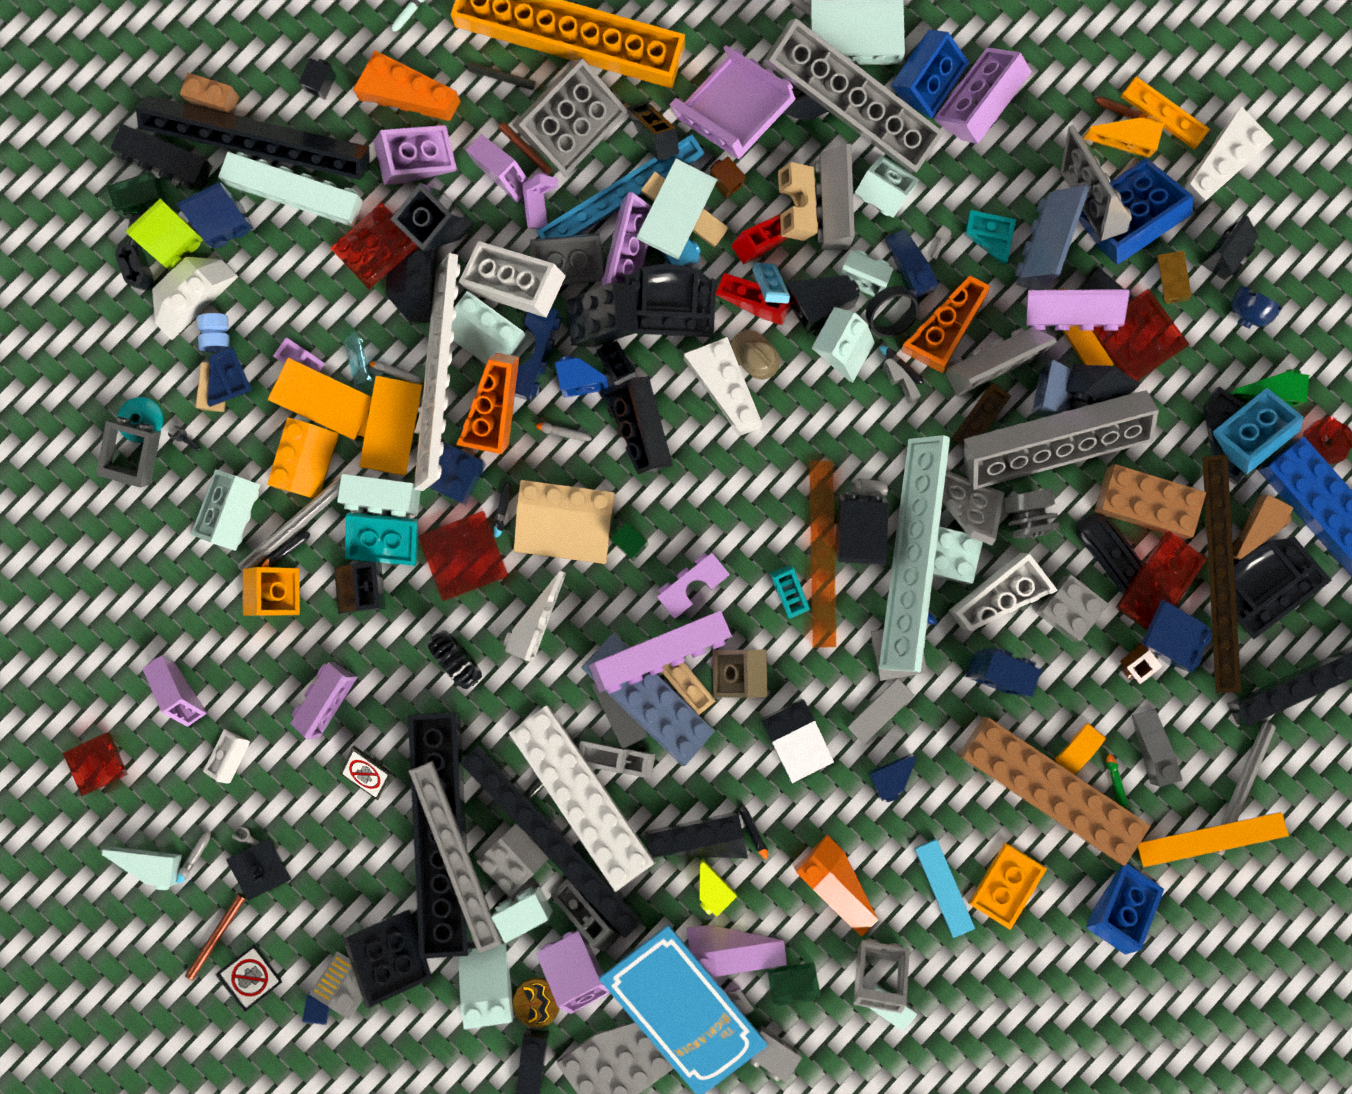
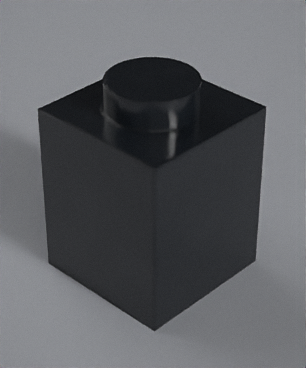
M310 58L299 80V84L305 92L325 100L336 78V74L331 68V64L323 59L317 61Z

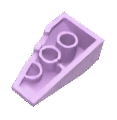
M714 925L687 927L689 949L712 977L787 965L784 940Z

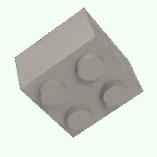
M1067 575L1063 576L1056 585L1058 591L1049 594L1035 613L1072 642H1080L1109 604L1075 577Z
M515 824L477 863L510 897L549 858Z

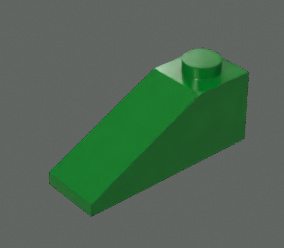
M1289 369L1284 373L1236 388L1228 393L1238 399L1252 400L1268 388L1289 406H1299L1307 402L1310 375L1301 374L1300 370Z

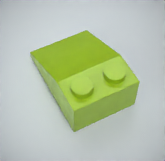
M161 199L125 231L170 271L190 252L197 250L203 241L202 237Z

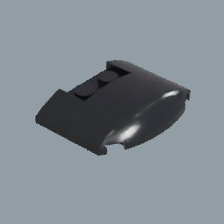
M675 264L646 266L631 274H626L624 276V284L634 285L638 332L634 334L713 337L717 281L713 278H708L697 269Z
M1294 536L1288 537V539L1267 542L1251 551L1234 565L1237 621L1251 638L1255 640L1332 580Z

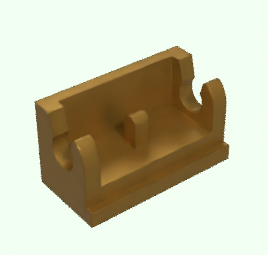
M1184 250L1157 255L1165 304L1188 301L1192 295Z

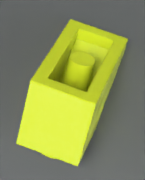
M702 859L700 861V900L702 901L700 906L709 915L713 913L717 917L737 897V893Z

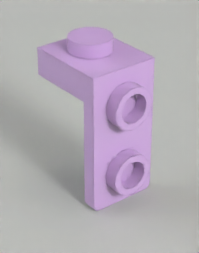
M537 173L533 178L522 183L527 226L530 229L539 230L547 225L544 194L558 187V179L548 176L547 173Z

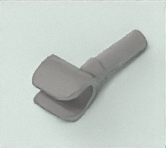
M944 225L936 233L940 241L931 256L933 259H937L942 247L951 236V231Z
M237 826V828L243 831V835L240 838L232 834V838L240 842L246 841L252 845L260 843V841L250 835L247 828Z

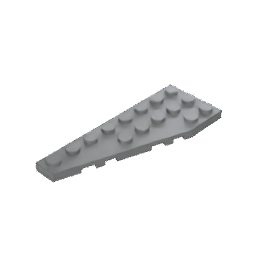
M740 988L725 992L745 1016L754 1010V1007ZM635 1022L622 1024L610 1030L596 1032L560 1058L556 1063L577 1094H639L674 1069Z

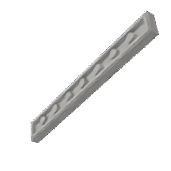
M433 761L409 770L478 953L501 945L503 942L492 919L491 911Z

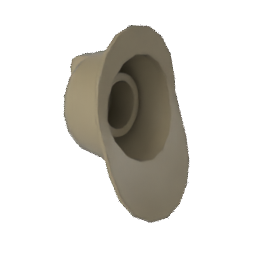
M744 330L733 338L731 348L736 360L749 375L760 380L769 379L775 375L779 369L780 357L776 349L763 335L757 331Z

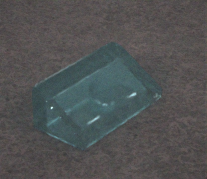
M351 333L345 340V348L353 384L358 385L370 382L371 379L362 338L356 333Z

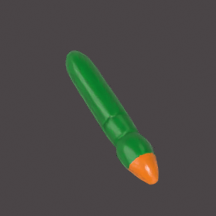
M1109 754L1106 765L1110 771L1117 802L1127 810L1128 803L1118 770V763L1113 755Z

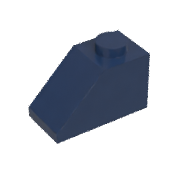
M908 754L867 772L881 801H894L900 797L899 793L904 792L916 761L914 755Z

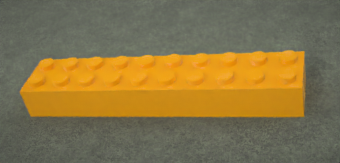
M455 0L451 12V18L456 28L573 61L583 58L590 66L671 89L673 88L685 48V34L565 0Z

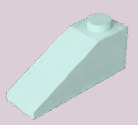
M110 847L102 851L103 856L143 883L154 885V889L168 890L169 887L177 884L176 879L181 866V854Z

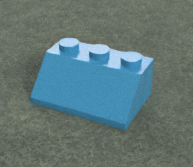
M1266 388L1214 430L1213 435L1225 454L1228 455V459L1245 474H1248L1301 430L1304 417Z

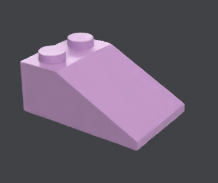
M446 125L380 130L373 140L384 185L408 183L457 170Z

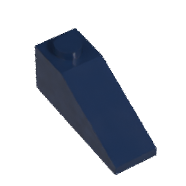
M903 229L884 238L905 285L914 298L918 299L934 292L939 285L928 261L907 230Z

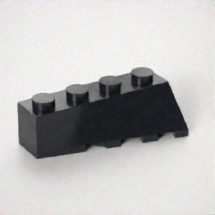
M649 376L633 377L617 386L613 385L599 392L602 400L606 399L609 405L607 411L610 417H614L619 426L617 429L619 436L623 437L627 443L625 449L637 474L659 472L673 466Z
M738 811L645 832L648 852L652 858L685 856L748 859Z

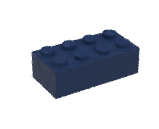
M983 648V651L974 652L965 677L1009 695L1032 698L1042 669L1035 667L1036 662L1023 657L1022 659L1018 657L1013 658V653L1007 650Z

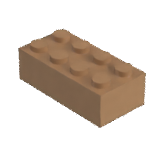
M1115 464L1106 469L1094 512L1177 538L1188 539L1194 537L1206 492Z

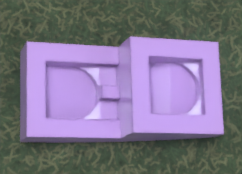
M287 337L273 355V357L284 364L287 358H290L318 372L325 365L324 362Z

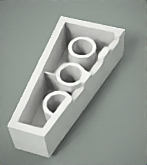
M1242 106L1230 117L1226 126L1184 186V189L1193 195V207L1195 209L1202 205L1273 141V138Z
M727 337L684 354V361L688 367L694 372L696 378L702 383L712 400L718 405L739 436L761 428V419Z
M1019 553L948 611L962 629L972 631L998 619V617L1004 614L1011 613L1028 603L1035 602L1041 597L1058 590L1030 553Z

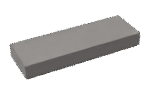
M897 678L847 728L862 744H865L915 695Z

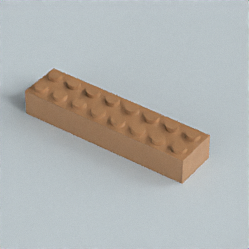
M982 717L958 754L967 763L1123 866L1127 864L1150 828L1149 824L990 718Z

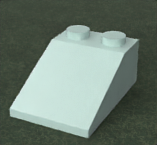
M834 307L812 349L849 382H854L875 342L868 324L853 311Z
M506 943L478 953L477 948H472L468 956H459L460 1003L464 1029L511 1023L514 1019L515 1011L513 1009V994Z

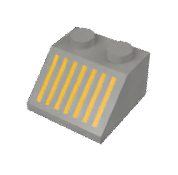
M337 951L309 994L350 1020L363 998L350 959Z

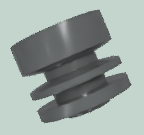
M1052 489L1027 492L1003 499L1005 513L1009 515L1017 514L1018 518L1010 521L1008 527H1020V530L1009 532L1010 538H1035L1061 529L1059 523L1048 524L1049 519L1058 517L1057 513H1046L1045 510L1055 505Z

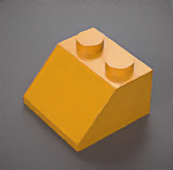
M253 567L243 569V616L300 615L299 568Z

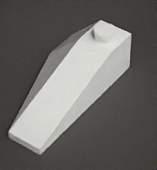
M558 572L514 627L512 633H507L503 646H506L505 652L526 661H534L566 576L565 572Z

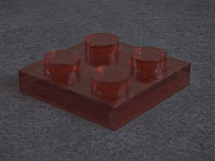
M110 732L95 737L63 753L81 796H85L128 775Z

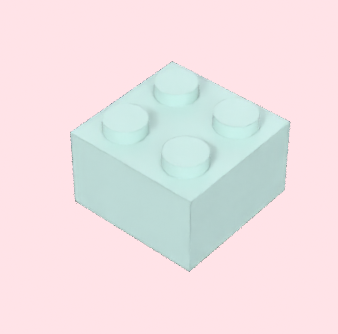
M939 527L933 576L966 585L973 584L983 542L969 537L967 533Z
M529 886L520 891L516 899L512 900L509 897L500 902L499 906L495 908L496 911L492 919L505 943L549 920L553 911L540 886L534 889L532 886Z

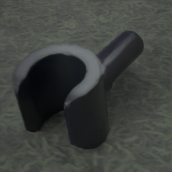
M174 425L179 431L177 436L168 433L170 438L178 442L183 441L197 452L201 449L198 444L189 439L185 429Z

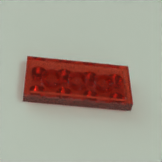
M1171 531L1165 532L1115 608L1147 631L1161 600L1176 607L1207 558Z

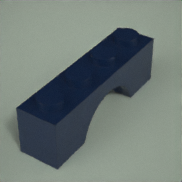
M551 308L546 318L527 312L524 325L534 335L536 346L532 357L523 365L518 366L515 397L532 402L533 396H538L541 383H538L540 375L545 374L548 361H545L547 353H551L554 347L555 340L552 337L554 331H558L561 325L562 318L559 317L558 309Z

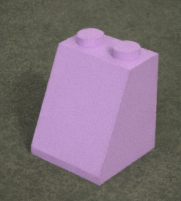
M568 932L563 936L562 940L556 943H548L541 948L542 951L536 953L557 1006L564 1011L572 1014L610 993L599 980V977L604 972L587 939L581 932Z

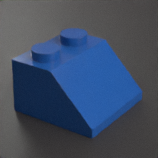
M565 356L560 358V361L555 362L560 390L564 398L600 392L609 388L607 377L580 358Z

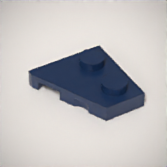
M233 347L210 355L209 407L252 391Z

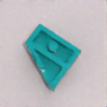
M971 210L968 215L965 236L999 262L1006 264L1009 258L1016 219Z

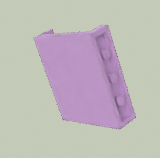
M725 45L723 48L727 58L685 103L675 98L670 103V106L678 120L737 159H740L792 104L795 96L792 91L793 86L787 79L777 77L769 68H762L754 59L751 58L749 60L739 50H733Z

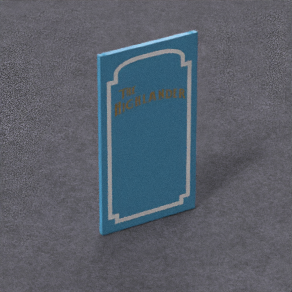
M669 924L599 977L601 983L695 1094H705L768 1046L766 1040Z

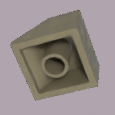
M713 650V697H767L766 650Z

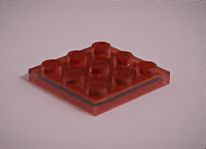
M382 203L330 248L368 290L417 247L391 220L393 214Z
M1149 288L1128 302L1124 325L1118 327L1117 331H1104V327H1094L1093 330L1096 338L1116 367L1136 381L1190 345Z
M485 511L478 512L418 536L443 602L509 577Z

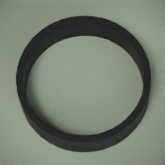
M901 286L888 287L878 292L870 300L866 308V320L877 335L893 337L905 332L912 326L918 316L919 306L908 289ZM898 296H905L911 299L908 313L896 324L887 327H878L873 324L875 312L885 301Z

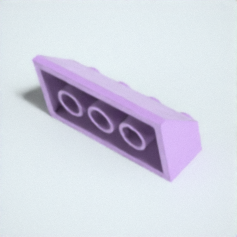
M986 48L934 117V120L959 139L978 144L1032 73L1020 52Z
M629 192L622 200L601 287L612 282L624 284V276L626 274H631L644 265L648 244L636 238L652 206L633 192Z

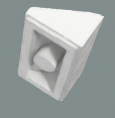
M224 729L203 772L217 782L230 783L250 741Z

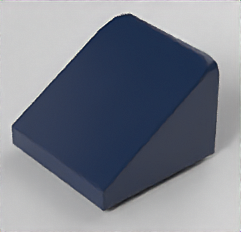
M308 992L302 1022L326 1025L331 1008L311 996L310 992Z

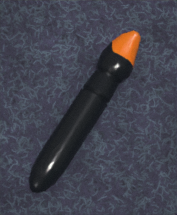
M310 533L300 534L274 554L269 555L263 562L262 567L274 566L278 560L304 544L310 538Z
M740 805V815L752 841L756 845V851L764 859H767V846L762 842L750 812L745 806Z

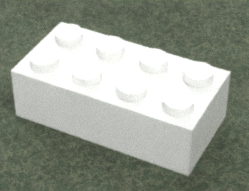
M478 241L459 283L471 294L546 318L564 281L565 275L554 263Z

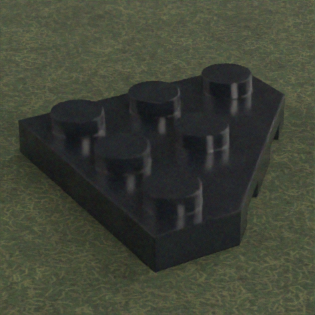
M1220 386L1213 391L1203 406L1212 456L1226 455L1213 435V431L1245 406L1243 402ZM1228 459L1229 481L1237 484L1245 473Z

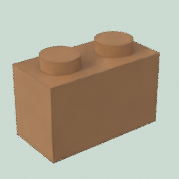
M187 73L180 95L189 105L231 115L234 114L239 100L238 94L231 86L191 73Z

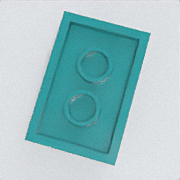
M348 512L346 514L345 559L416 566L419 519Z

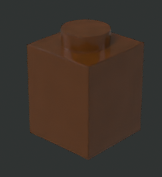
M729 156L722 161L720 159L717 160L710 167V176L717 179L715 187L725 199L729 198L744 185L745 174Z

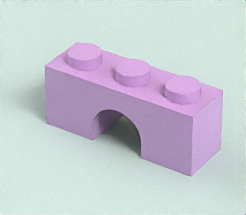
M706 553L702 554L694 561L697 564L691 570L686 567L676 575L678 580L671 585L668 582L658 590L660 595L657 598L674 619L693 605L686 595V588L691 582L702 581L712 590L730 575L713 553L709 555Z

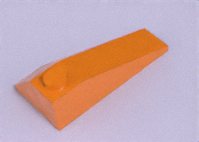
M826 835L794 869L862 937L878 921V918L845 852Z

